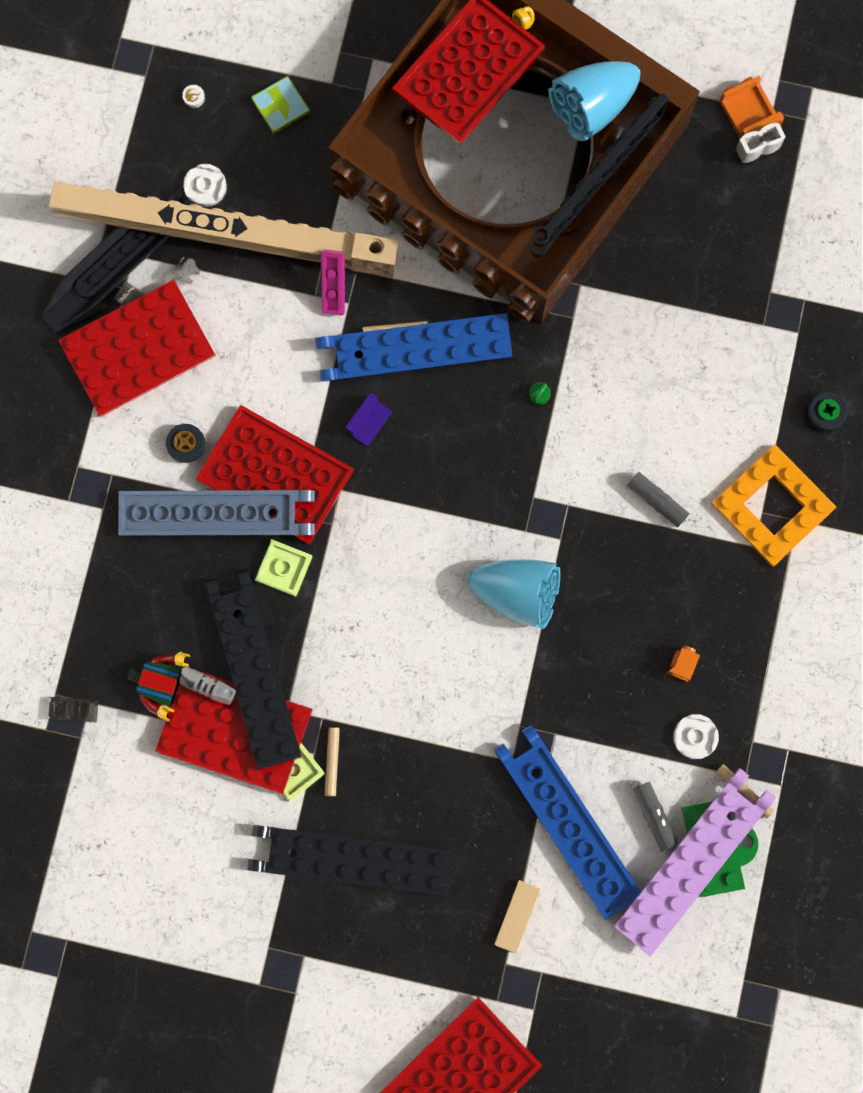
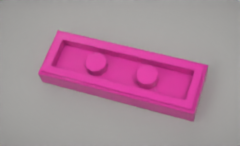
M323 249L321 251L322 313L343 316L345 314V255L343 251Z

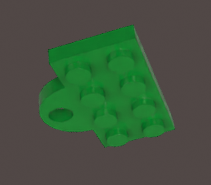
M712 802L681 807L686 834ZM728 813L727 818L731 821L730 813ZM752 828L747 833L752 839V845L749 848H744L740 843L699 894V897L745 889L741 866L748 864L754 859L759 846L757 835Z

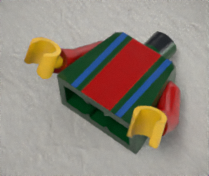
M179 652L177 654L155 657L151 662H145L143 671L131 668L128 673L127 681L138 684L136 692L140 694V701L149 712L167 722L170 721V719L166 718L169 711L174 713L171 705L179 686L182 668L189 666V664L184 663V658L186 656L190 657V654Z

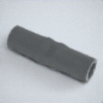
M640 472L627 485L677 528L690 514L674 501L670 495L666 494Z
M649 781L633 788L643 816L646 818L648 827L651 829L661 852L678 845L668 817L664 813L663 806L659 802L651 782Z

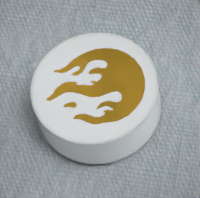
M190 85L183 91V99L187 106L197 108L204 103L205 95L201 87Z

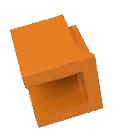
M683 645V648L675 652L670 664L672 669L666 674L688 682L692 677L700 655L695 653V649Z

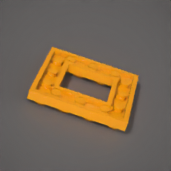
M775 444L711 504L772 568L836 508ZM772 477L804 507L775 535L744 505Z

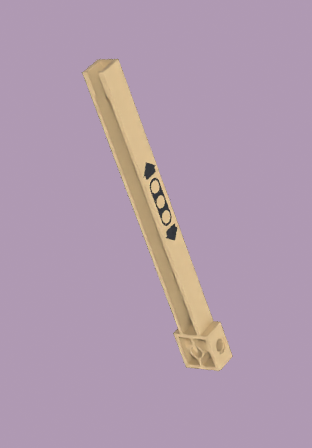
M55 181L49 203V208L53 209L52 214L57 216L321 262V251L323 249L343 251L345 267L351 268V271L394 278L399 240L362 233L352 235V233L347 231L335 232L325 227L313 228L302 223L297 225L290 224L279 219L273 221L262 216H245V214L240 212L229 213L218 208L206 209L196 204L189 206L173 200L167 202L161 201L156 197L144 198L133 193L122 194L111 189L100 190L89 185L77 186Z

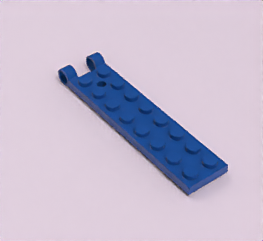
M507 313L315 338L316 349L336 347L339 368L320 370L321 382L513 357ZM356 351H362L363 357L361 359L355 357Z
M529 725L522 730V733L532 746L530 750L515 760L503 743L494 748V751L604 920H607L631 904L641 891L534 727ZM535 768L540 771L538 777H533L531 774Z

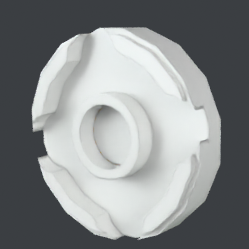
M211 164L197 165L194 169L189 170L184 178L183 185L187 198L193 204L201 207H210L221 201L226 193L227 186L222 172Z
M692 714L684 717L677 723L673 732V741L677 750L683 756L690 759H702L709 756L716 749L719 741L718 730L708 717Z

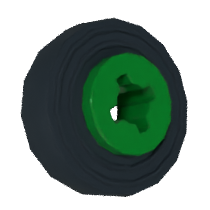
M824 392L812 399L807 413L809 421L818 430L834 431L845 422L848 410L842 397L836 393Z

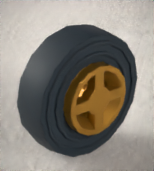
M183 423L176 425L166 437L167 451L178 462L190 463L196 461L205 450L206 441L204 435L198 427L192 424Z

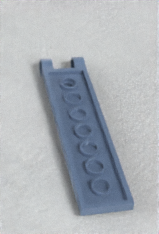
M119 491L118 535H315V524H295V502H315V491ZM271 509H275L277 511L275 517L269 516V511Z

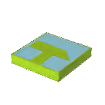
M288 76L251 97L273 134L310 113V110Z

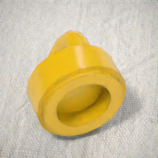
M527 6L513 11L512 20L525 30L529 29L534 22L533 9Z

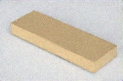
M520 880L518 881L494 945L513 953L517 952L540 888Z

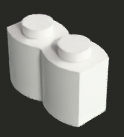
M772 123L763 127L760 132L753 131L745 134L740 139L736 148L741 161L745 163L751 162L759 158L761 154L766 155L777 151L785 139L780 124Z

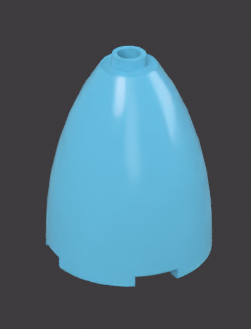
M608 61L586 65L552 81V88L549 89V98L557 118L562 117L565 124L569 127L568 133L579 141L589 139L607 126L627 105L640 81V70L635 64L630 62Z
M501 560L476 567L474 571H470L467 582L470 584L471 590L482 601L499 613L520 623L544 629L553 614V609L551 608L555 601V594L558 595L560 567L556 566L557 563L542 560Z

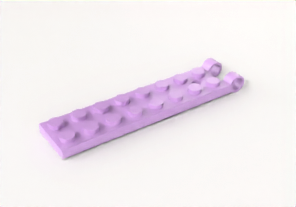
M741 768L735 772L614 925L618 931L650 957L758 819L776 799L773 794L766 790L753 805L738 793L737 790L749 777ZM729 812L735 813L733 821L727 818Z

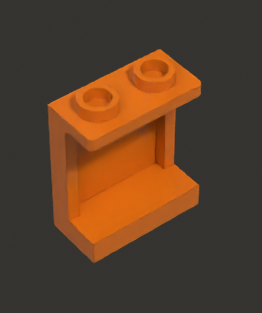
M760 75L755 78L752 76L748 77L736 87L733 85L723 90L719 100L740 139L749 132H760L763 127L772 123H779L781 126L784 120L780 111L775 112L762 89Z

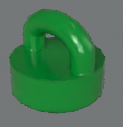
M535 383L531 386L529 398L533 404L543 405L549 401L551 391L546 383Z

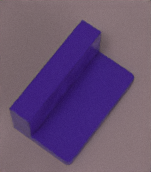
M370 393L345 427L346 433L365 446H369L392 414V411L378 402L377 396Z

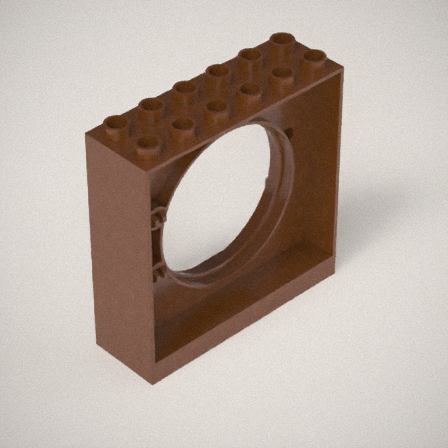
M441 0L328 147L331 163L329 170L333 180H335L332 183V188L346 200L352 201L355 196L369 204L366 209L367 212L379 223L387 225L392 220L404 228L401 233L402 237L415 248L422 250L426 244L440 253L436 258L437 261L451 273L457 274L460 269L466 271L475 278L472 281V285L482 295L492 299L497 293L509 301L510 304L507 309L518 320L528 323L533 318L541 324L688 126L700 91L566 0H488L511 19L513 11L528 6L533 9L534 22L526 31L543 43L545 50L527 70L537 72L554 80L577 68L600 62H630L639 68L641 73L640 81L627 105L607 126L590 137L591 154L584 180L590 176L589 171L594 164H600L605 159L603 155L610 146L614 148L618 144L617 139L621 133L632 128V122L639 113L642 115L647 110L646 106L653 97L657 99L663 93L669 98L663 117L552 243L546 255L542 258H536L530 253L532 232L538 226L545 227L547 225L545 222L551 214L525 223L497 224L475 219L454 208L434 187L425 168L422 154V134L426 118L392 92L393 86L470 1ZM410 118H414L413 122L411 124H408L410 122ZM561 207L555 210L554 213L557 214ZM538 232L534 236L535 238H543L545 236V233ZM533 245V249L536 252H542L545 250V247H537Z

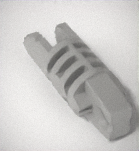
M189 667L182 668L179 679L181 685L201 695L204 694V696L210 697L212 700L230 705L236 690L219 680L216 681L215 678H210L208 675L205 676L204 673Z

